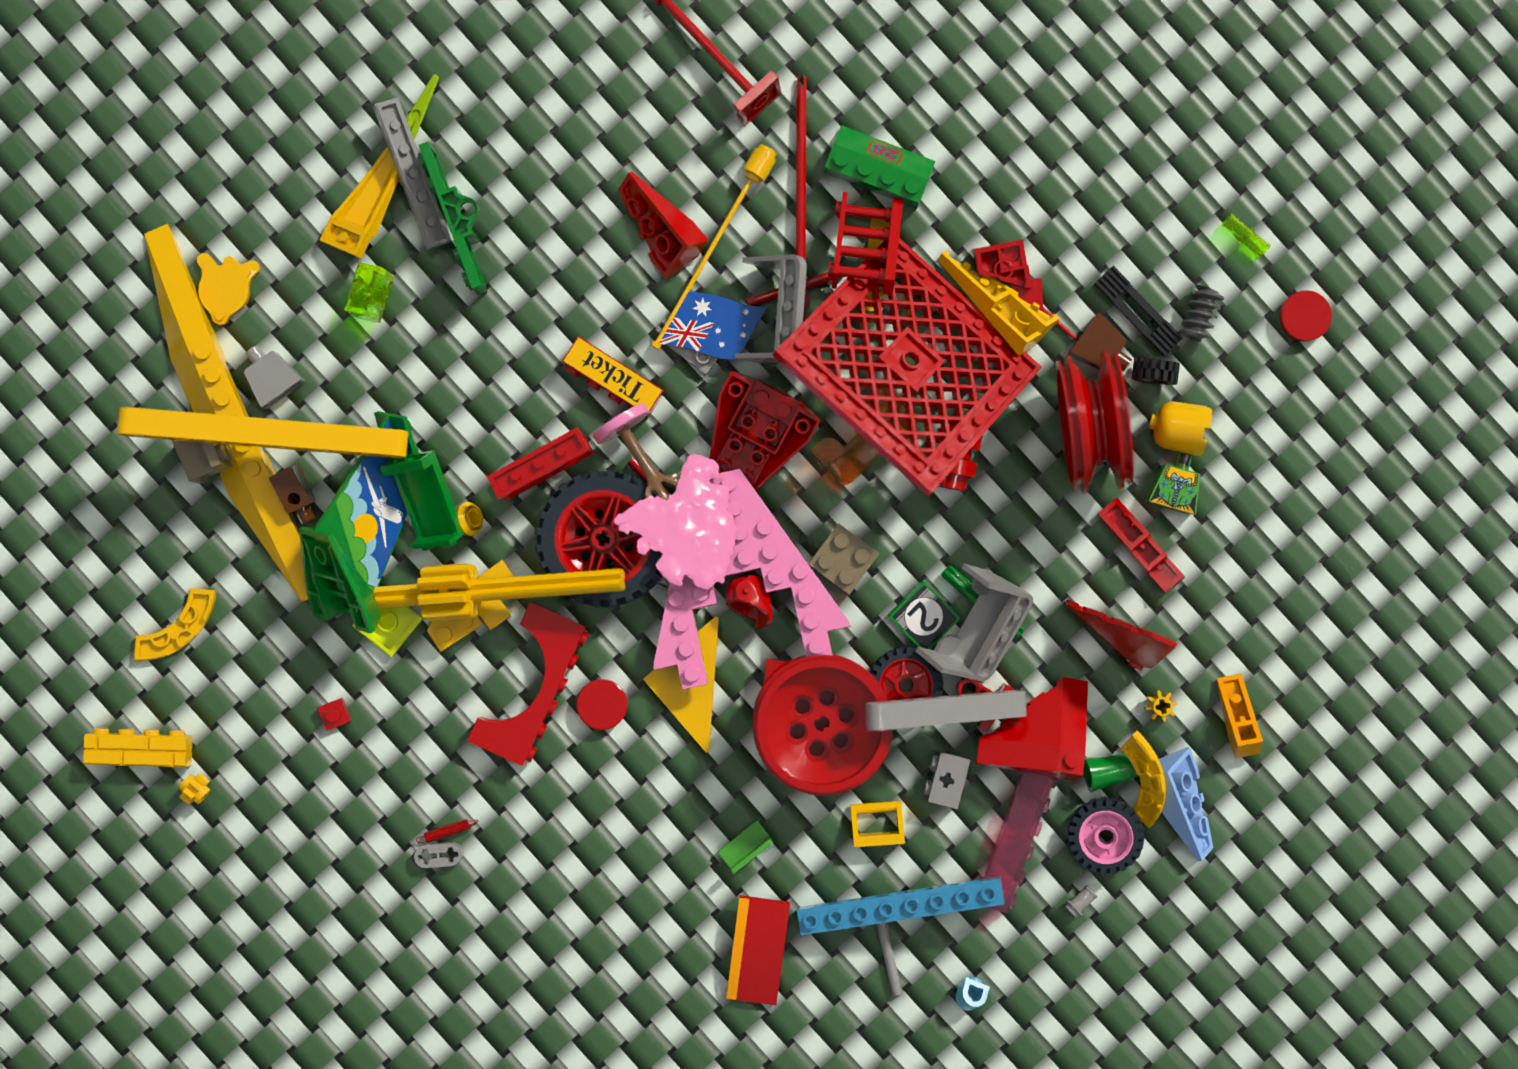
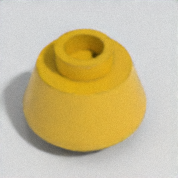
M464 502L456 508L459 525L463 533H465L464 535L475 536L483 526V515L475 504Z

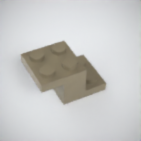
M172 440L190 482L206 483L211 481L210 476L233 467L231 460H233L232 452L224 444Z
M838 523L808 565L839 607L847 595H850L880 553Z

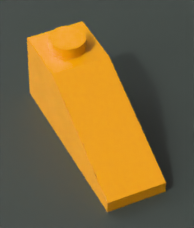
M1242 674L1217 678L1216 682L1226 730L1235 759L1260 754L1263 739Z

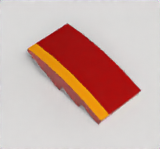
M739 896L726 999L770 1005L777 1004L790 902Z

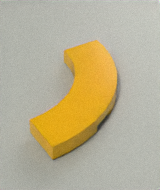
M189 589L186 605L178 616L179 618L173 624L150 635L135 636L134 661L166 657L192 642L210 618L217 590Z
M1136 731L1120 749L1128 757L1136 774L1140 777L1141 788L1139 789L1137 802L1132 809L1137 813L1140 820L1150 828L1163 811L1166 800V780L1156 753L1146 739Z

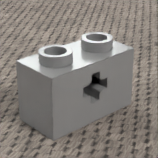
M940 750L938 756L933 755L930 770L934 771L931 780L927 779L923 794L927 795L926 800L931 803L958 809L971 760ZM946 772H948V776L952 778V781L946 782L944 786L939 778L940 776H945Z

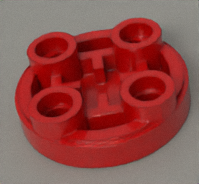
M1309 290L1299 291L1289 296L1282 303L1279 316L1280 323L1290 339L1303 342L1312 341L1321 337L1328 330L1332 320L1331 307L1328 301L1319 293Z
M597 679L589 682L582 688L577 698V712L581 720L593 729L607 730L613 728L622 721L627 712L628 701L626 693L621 686L608 679Z

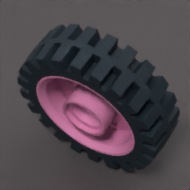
M1112 797L1094 798L1082 804L1071 818L1068 828V842L1074 857L1083 867L1088 868L1094 873L1098 872L1104 875L1106 873L1117 874V872H1122L1127 867L1132 866L1135 860L1139 858L1144 845V829L1137 813L1125 802ZM1102 830H1110L1113 833V838L1107 842L1102 841L1098 836Z

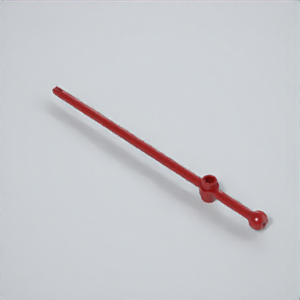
M799 75L797 77L796 255L804 258L806 262L807 79L804 76L803 88H801ZM805 294L803 322L805 321V312L808 311L811 303L807 294Z

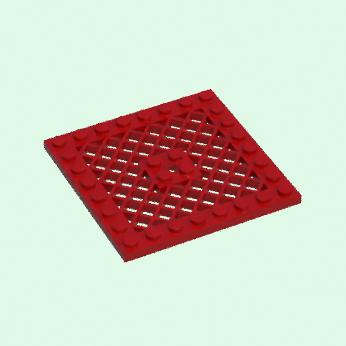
M899 238L895 277L902 278L903 285H894L893 295H888L889 300L880 299L879 292H883V284H879V281L848 277L775 350L772 356L923 493L929 496L1042 366L1026 352L1018 356L978 308ZM882 242L876 249L882 250V248H887L888 243ZM865 259L858 268L880 270V268H885L886 263H881V260ZM871 292L872 299L865 298ZM896 293L904 294L905 301H897ZM912 294L920 295L921 302H913ZM857 306L858 314L850 313ZM865 307H873L874 315L866 314ZM881 308H890L891 316L882 315ZM898 309H906L907 317H900ZM914 310H922L924 318H916ZM931 311L939 312L940 319H932ZM850 321L859 322L860 330L851 329ZM841 322L843 323V329L836 328ZM867 323H876L877 331L868 330ZM884 324H892L893 332H886ZM900 325H909V328L906 327V328L901 332V326H900ZM917 326H925L926 334H918ZM933 327H941L943 335H934ZM950 328L958 329L959 336H951ZM828 336L829 344H822L821 342ZM835 336L844 337L845 345L836 344ZM852 338H861L862 346H854ZM869 339H878L879 347H870ZM886 340H894V341L887 347ZM936 343H944L945 351H937ZM952 344H959L961 352H953ZM969 345L977 346L978 353H970ZM821 352H830L831 360H821ZM838 353H847L848 361H839ZM855 354H864L865 362H856ZM872 355H880L875 360L876 363H873ZM905 357L912 358L915 362V366L909 365L906 362ZM944 359L947 360L948 367H940L945 362ZM955 360H962L964 368H956ZM971 361H978L980 369H972ZM987 362H994L996 370H989ZM840 369L849 370L850 378H842ZM857 370L866 371L867 379H859ZM874 371L883 372L884 380H876ZM933 375L934 383L926 382ZM941 375L949 376L950 384L942 383ZM957 376L966 377L967 385L959 384ZM974 377L982 378L983 386L975 385ZM990 378H997L991 386ZM859 387H868L869 396L860 395ZM876 388H885L886 396H877ZM893 389H902L903 397H894ZM919 390L920 398H911V395L914 396ZM927 391H935L936 399H928ZM943 391L952 392L953 400H945ZM960 392L968 393L969 401H961ZM976 393L984 394L979 400H977ZM879 404L888 405L889 413H880ZM896 405L905 406L906 414H897ZM913 406H921L922 415H914ZM929 407H938L939 416L930 415ZM946 408H954L956 417L947 416ZM963 409H970L969 412L964 416ZM898 422H907L908 431L899 430ZM915 423H924L925 432L916 431ZM932 423L940 424L941 432H933ZM949 424H954V425H956V426L953 428V430L950 432V430H949ZM918 439L926 440L927 448H919ZM934 440H943L937 448L935 447Z

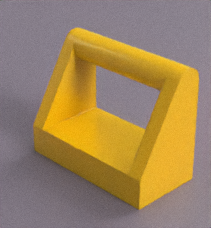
M901 801L850 804L854 847L905 844ZM896 811L898 831L858 834L856 814Z

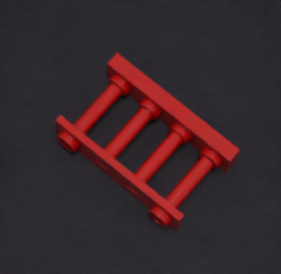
M843 192L842 202L837 201L835 217H840L835 262H829L828 278H833L832 288L837 289L838 276L879 281V284H883L882 294L893 295L903 198L893 197L892 208L877 209L847 205L848 192ZM845 215L883 219L885 222L890 223L889 228L885 227L884 230L844 225ZM843 235L883 240V243H888L887 248H882V250L843 246L842 239ZM840 256L881 260V263H886L885 268H880V270L839 266Z
M576 427L486 477L498 499L504 498L505 501H508L595 453L583 431L580 432L579 428Z

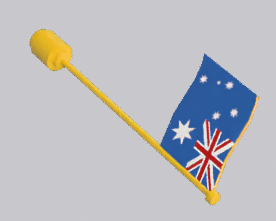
M760 144L751 153L743 167V171L746 173L745 178L748 181L656 341H652V347L658 350L662 345L683 347L727 360H737L735 359V353L743 351L767 307L749 306L721 296L691 292L690 290L752 182L756 184L759 181L765 182L773 168L777 153L771 148Z

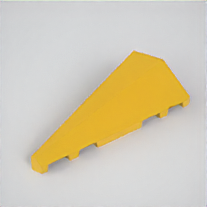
M946 250L941 253L938 261L1018 356L1033 348L1059 321L1060 318L1057 315L1049 316L1039 310L1040 305L1037 303L1029 304L1018 297V292L1000 281L982 276L971 270V264L966 261L961 264L951 258L949 251Z

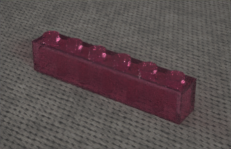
M1020 771L983 877L984 879L1001 876L1005 903L1004 905L989 908L1006 914L1009 908H1014L1017 900V894H1015L1017 884L1021 885L1024 880L1026 870H1023L1025 861H1030L1034 846H1031L1034 836L1038 837L1041 831L1042 822H1040L1042 812L1046 813L1049 808L1051 799L1048 798L1050 789L1056 787L1058 778Z

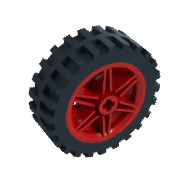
M611 470L589 471L590 473L584 475L579 474L574 476L569 482L561 484L558 487L559 489L546 500L547 504L544 510L540 511L538 516L540 518L539 524L535 529V535H537L535 549L541 561L539 564L546 574L608 570L605 563L608 559H613L615 566L611 569L624 570V591L565 596L574 599L578 603L594 607L619 606L639 599L650 589H653L662 577V574L656 568V563L663 554L652 549L645 555L638 553L637 541L643 536L632 531L628 535L625 532L619 531V526L614 523V519L618 514H623L630 507L634 506L639 500L646 498L645 489L647 485L628 474ZM652 490V491H651V492H652V496L655 498L657 495H656V493ZM601 509L604 511L602 519L595 517L596 510ZM582 526L585 528L586 532L583 536L576 534L577 527ZM604 531L608 532L607 537L611 538L609 544L605 543L604 546H601V541L597 539L598 535H603ZM626 542L633 543L634 548L632 551L627 552L624 549ZM584 551H588L591 554V558L588 561H584L581 558V554Z

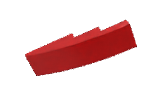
M1115 498L1098 512V516L1165 594L1185 579V576L1171 562L1164 550L1153 540L1151 534L1118 498Z

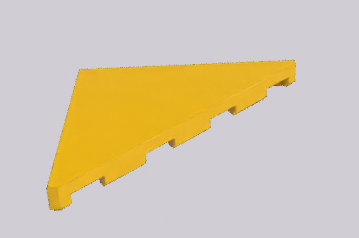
M717 615L698 631L708 685L683 690L678 665L653 670L643 678L646 684L706 753L710 747L719 625Z

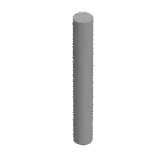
M876 924L892 995H901L902 989L887 924Z

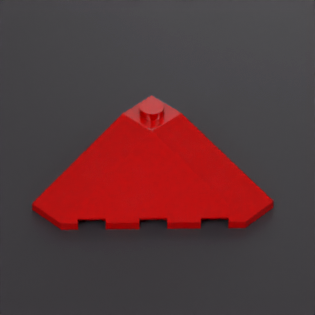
M1065 600L1064 605L1120 656L1129 660V666L1140 671L1143 670V667L1149 669L1154 667L1172 652L1178 644L1154 632L1136 628L1135 625L1123 620L1106 617L1107 615L1085 606H1079L1078 603L1071 600Z
M1066 677L1061 678L1055 683L1056 686L1047 693L1042 692L1027 703V716L1006 718L999 724V728L990 734L988 732L984 734L978 741L976 764L1074 781L1078 780L1083 776L1086 751L1088 681Z

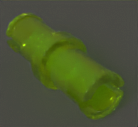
M1233 213L1221 224L1222 227H1225L1238 238L1237 242L1240 244L1244 243L1259 257L1264 255L1271 246V244L1254 232L1255 229L1252 226L1248 227Z

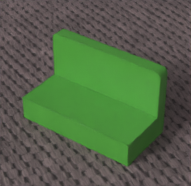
M756 820L719 849L718 853L730 867L732 874H735L773 843V839L761 823Z

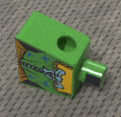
M1177 453L1174 466L1162 465L1145 498V503L1187 515H1195L1197 511L1200 474L1189 471L1192 456Z

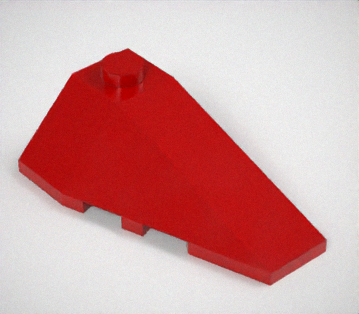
M628 172L618 191L630 217L635 218L641 231L638 234L641 240H646L651 251L648 253L651 262L666 280L670 279L699 256L708 239L689 217L636 174Z

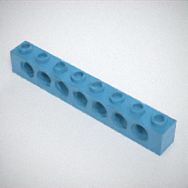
M1001 876L802 906L797 909L801 935L1004 905L1005 898Z

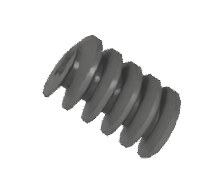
M1195 285L1199 291L1192 292V297L1195 300H1191L1188 303L1192 310L1185 311V316L1188 319H1184L1181 322V325L1186 329H1180L1178 333L1190 340L1201 342L1202 338L1211 337L1205 330L1214 329V325L1208 321L1209 319L1218 318V316L1212 313V310L1221 309V306L1215 302L1216 300H1224V297L1216 290Z

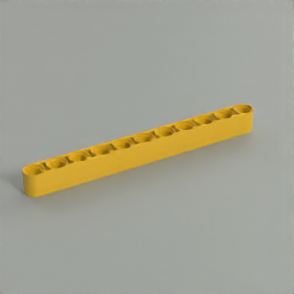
M130 407L119 408L117 434L128 437L387 458L407 457L408 431Z

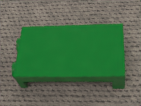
M435 451L407 454L406 458H390L380 466L382 475H393L416 534L417 538L410 544L411 548H421L422 551H427L437 546L449 548L456 545L457 540L465 533L460 528L458 514Z

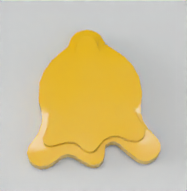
M202 253L197 257V263L202 271L198 291L199 298L203 306L211 314L213 322L218 325H225L235 315L234 313L238 312L248 303L251 281L260 272L261 266L252 260L240 264L231 256L225 257L223 264L218 266L210 255Z

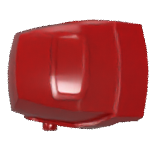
M747 575L730 581L725 593L726 605L737 613L754 620L756 628H765L771 625L770 593H766L763 577Z

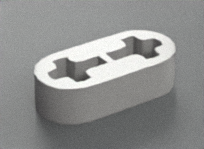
M456 842L424 844L415 851L414 860L421 868L454 866L462 860L464 851L461 845ZM449 847H453V851L458 852V855L454 857V861H451L449 856L441 857V853H446L449 851ZM424 849H427L429 854L436 853L437 857L430 858L428 863H426L424 858H420V854L424 853Z

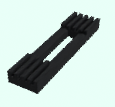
M1114 265L1094 283L1163 357L1183 339ZM1125 291L1158 325L1153 332L1118 297L1120 293Z

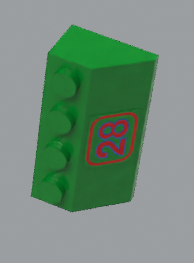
M842 125L826 162L824 173L891 199L893 197L903 198L904 204L918 208L935 161Z

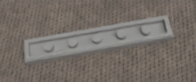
M398 97L374 104V112L426 250L452 242L434 192H431L426 179L428 177L427 173L419 161L417 155L419 152Z

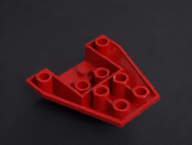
M731 371L719 393L709 459H713L718 464L719 473L740 469L756 491L810 441L821 419L802 402L764 381Z

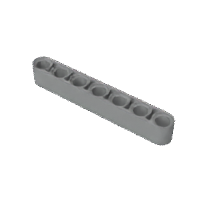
M1025 690L865 704L867 730H888L1027 716Z

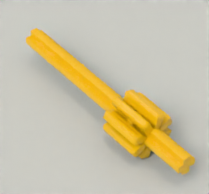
M469 563L425 566L420 570L421 578H417V584L375 587L373 593L379 609L422 606V617L424 620L431 622L475 619L479 614L478 607H481L482 601L624 591L625 574L624 570L608 569L477 579L478 571L476 567Z

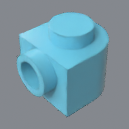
M966 977L959 982L956 992L957 1004L966 1011L978 1008L985 1003L989 986L982 984V981L978 978Z

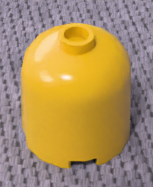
M1175 401L1164 403L1159 408L1157 415L1152 414L1149 429L1154 430L1153 438L1155 443L1164 449L1202 456L1207 444V440L1203 439L1205 428L1210 429L1212 409L1207 406Z

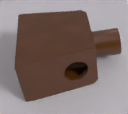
M1099 312L1094 315L1067 353L1071 357L1097 370L1100 369V353L1103 350L1108 352L1110 359L1112 353L1118 355L1123 372L1132 361L1130 357L1121 352L1127 340Z
M300 463L269 477L288 514L295 511L301 524L315 518L309 505L315 501V497ZM294 493L300 496V501L294 498Z

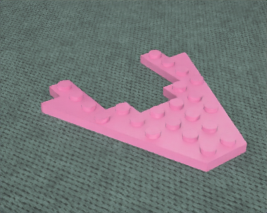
M740 469L719 473V478L717 479L711 478L709 480L711 484L725 485L729 488V507L727 511L733 515V522L737 528L733 555L730 556L726 576L761 569L766 593L791 588L806 657L813 655L833 656L828 632L851 627L849 620ZM684 575L681 587L672 583L669 584L653 665L654 670L678 665L683 690L709 684L693 610L718 604L714 585L708 590L699 588L694 585L693 579H690L687 575Z

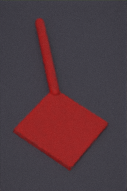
M1042 278L1031 279L1032 288L1009 283L1010 288L1019 293L1018 297L1029 304L1037 303L1040 305L1039 310L1052 316L1043 307ZM1060 321L1056 323L1074 341L1078 340V337Z

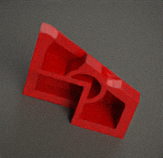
M1023 239L972 248L978 274L1025 288H1032Z

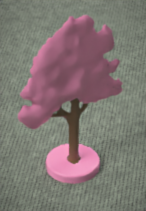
M645 403L636 405L604 424L593 434L597 444H603L620 435L644 473L648 483L645 489L646 498L639 500L623 514H618L614 519V523L619 526V531L625 532L627 535L632 531L643 536L637 541L638 553L645 555L652 549L663 554L656 563V568L669 583L681 587L683 585L682 579L684 575H687L690 579H693L695 586L706 590L710 589L716 582L722 584L725 582L724 577L726 576L730 556L733 555L737 528L733 522V515L727 511L729 507V488L725 485L711 484L709 481L711 478H719V466L713 459L692 454L688 456L681 472L671 475L661 474L654 468L630 430L649 413ZM661 482L672 483L676 486V492L673 495H669L665 492ZM652 490L657 494L655 498L652 496Z

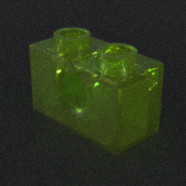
M358 262L344 310L359 319L380 323L394 275L380 266Z

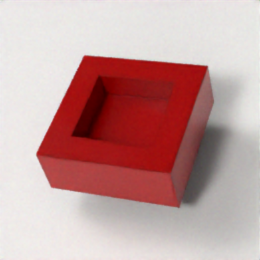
M343 698L317 707L326 731L352 721Z

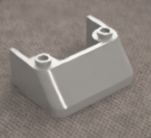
M793 254L742 257L743 263L767 269L780 268L775 352L803 323L807 273L806 262L801 256ZM735 353V359L761 364L780 363L772 356L773 353Z
M963 564L962 569L974 577L972 589L979 594V597L957 636L947 635L942 637L937 642L934 650L917 647L916 652L942 673L985 681L994 674L1032 607L1033 597L1024 589L989 570Z

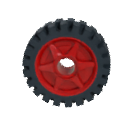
M900 647L884 653L876 660L870 671V674L882 686L889 701L941 697L943 693L941 672L920 656L915 648ZM902 678H910L912 681V688L907 692L899 689V681Z

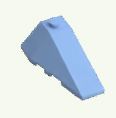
M1185 747L1159 759L1166 780V800L1162 813L1197 861H1203L1213 849L1208 818L1202 814L1201 802L1204 801L1203 793L1198 792L1196 779L1200 778L1199 769L1190 747Z

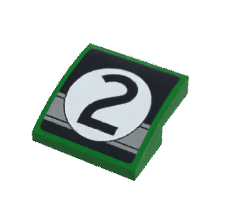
M923 580L887 615L917 647L929 650L961 619Z

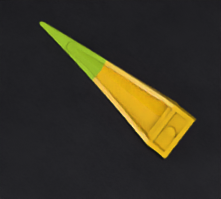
M436 74L432 76L406 118L414 140L439 80V76ZM388 146L356 188L330 217L320 241L362 259L371 238H375L399 180V175Z

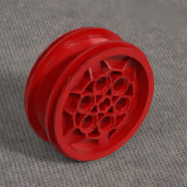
M1106 350L1101 351L1100 369L1096 382H1093L1091 379H1085L1077 364H1073L1071 356L1066 355L1064 365L1061 364L1060 360L1056 361V386L1064 454L1071 488L1073 491H1076L1077 486H1080L1082 494H1087L1088 484L1092 483L1096 467L1101 466L1106 461L1113 472L1117 488L1124 489L1125 480L1128 484L1133 483L1134 458L1128 401L1118 355L1112 353L1110 359Z
M835 654L833 656L813 655L806 657L804 655L797 657L775 670L759 691L752 716L756 749L767 769L779 781L794 790L817 796L836 795L847 792L868 780L881 766L888 753L893 729L867 730L865 704L889 700L879 682L861 665L848 658ZM823 691H831L833 693L834 699L830 704H822L820 702L819 696ZM799 699H806L809 702V709L806 712L801 713L795 709V703ZM850 708L853 711V716L849 721L839 719L841 709ZM821 716L827 717L828 725H823L822 729L815 727V720H820ZM800 724L804 727V734L801 737L795 738L790 734V728L793 725ZM838 733H844L848 737V741L844 746L834 744V737ZM819 741L824 745V749L820 754H812L809 751L812 742Z

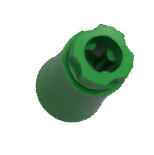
M1124 753L1105 757H1089L1084 760L1083 776L1086 786L1091 793L1104 787L1127 782L1139 777Z

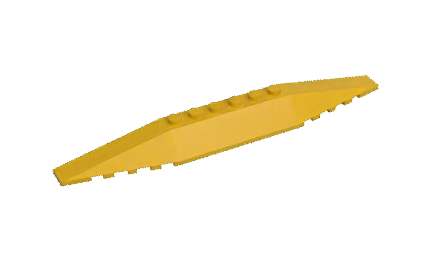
M169 224L145 233L170 359L193 413L249 417L227 367V359L206 310L200 301L199 294ZM224 444V446L230 448L233 455V460H231L233 467L220 472L229 497L302 602L309 600L306 591L299 527L293 513L288 514L269 480V477L274 475L275 471L268 455L264 453L262 447Z

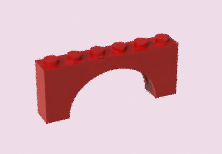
M533 601L529 602L520 626L526 628L534 635L543 651L545 675L542 687L533 703L515 717L504 720L478 717L467 740L476 746L521 766H524L527 761L532 762L537 748L533 746L537 738L542 739L547 729V725L544 724L547 715H553L558 702L554 701L558 692L563 693L568 679L564 677L568 669L573 670L579 657L575 655L578 646L583 647L589 635L588 632H585L587 629L586 625Z

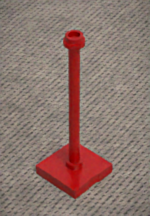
M654 0L657 6L662 4L746 93L734 103L737 118L744 127L782 94L779 78L772 70L757 84L752 86L672 0Z

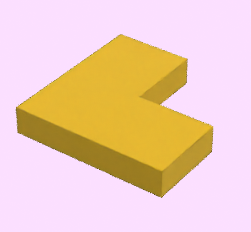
M501 560L477 579L514 577V574L506 563ZM501 600L482 601L481 607H478L479 615L490 630H493L512 616Z

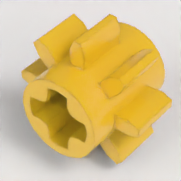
M1156 690V696L1146 697L1149 700V706H1145L1144 709L1151 710V719L1154 720L1160 715L1161 721L1166 722V715L1175 716L1172 708L1177 705V702L1169 700L1171 693L1167 692L1162 696L1160 690ZM1159 700L1166 703V706L1162 707V712L1155 708L1159 704Z
M189 774L178 787L182 791L179 798L188 805L192 804L193 801L200 804L211 791L207 787L210 780L202 774L196 777Z

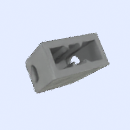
M256 345L245 353L252 362V365L244 370V374L261 408L269 409L306 382L275 351L265 355L260 347Z

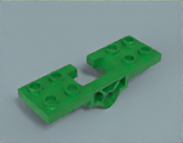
M429 142L420 144L421 153L417 155L422 168H425L426 172L430 174V177L426 178L431 192H434L435 197L438 196L457 247L453 249L457 263H460L461 267L465 269V272L461 273L465 285L469 287L470 291L474 290L478 295L487 293L486 285L471 245L480 242L479 237L472 229L479 216V206L472 198L462 195L456 186L449 188L436 151ZM465 203H471L475 207L473 215L469 217L461 214V207Z

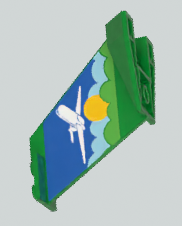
M380 411L374 413L378 428L408 431L407 454L418 453V448L414 443L411 433L412 427L407 416ZM361 455L314 529L301 527L299 528L306 591L313 615L329 620L343 612L350 613L356 630L371 634L375 631L380 619V612L373 590L379 586L408 513L394 476H383L380 466L390 458Z

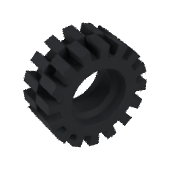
M1134 358L1131 379L1150 384L1176 385L1178 383L1180 363L1157 358Z

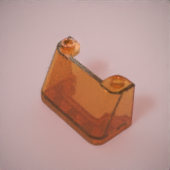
M876 388L877 396H886L885 388ZM893 389L894 397H899L895 389ZM879 404L880 413H889L888 405ZM896 405L897 414H906L905 406ZM898 422L899 430L906 431L908 429L907 422ZM857 434L845 447L835 439H823L810 451L809 455L837 483L848 485L860 476L881 454L861 435Z

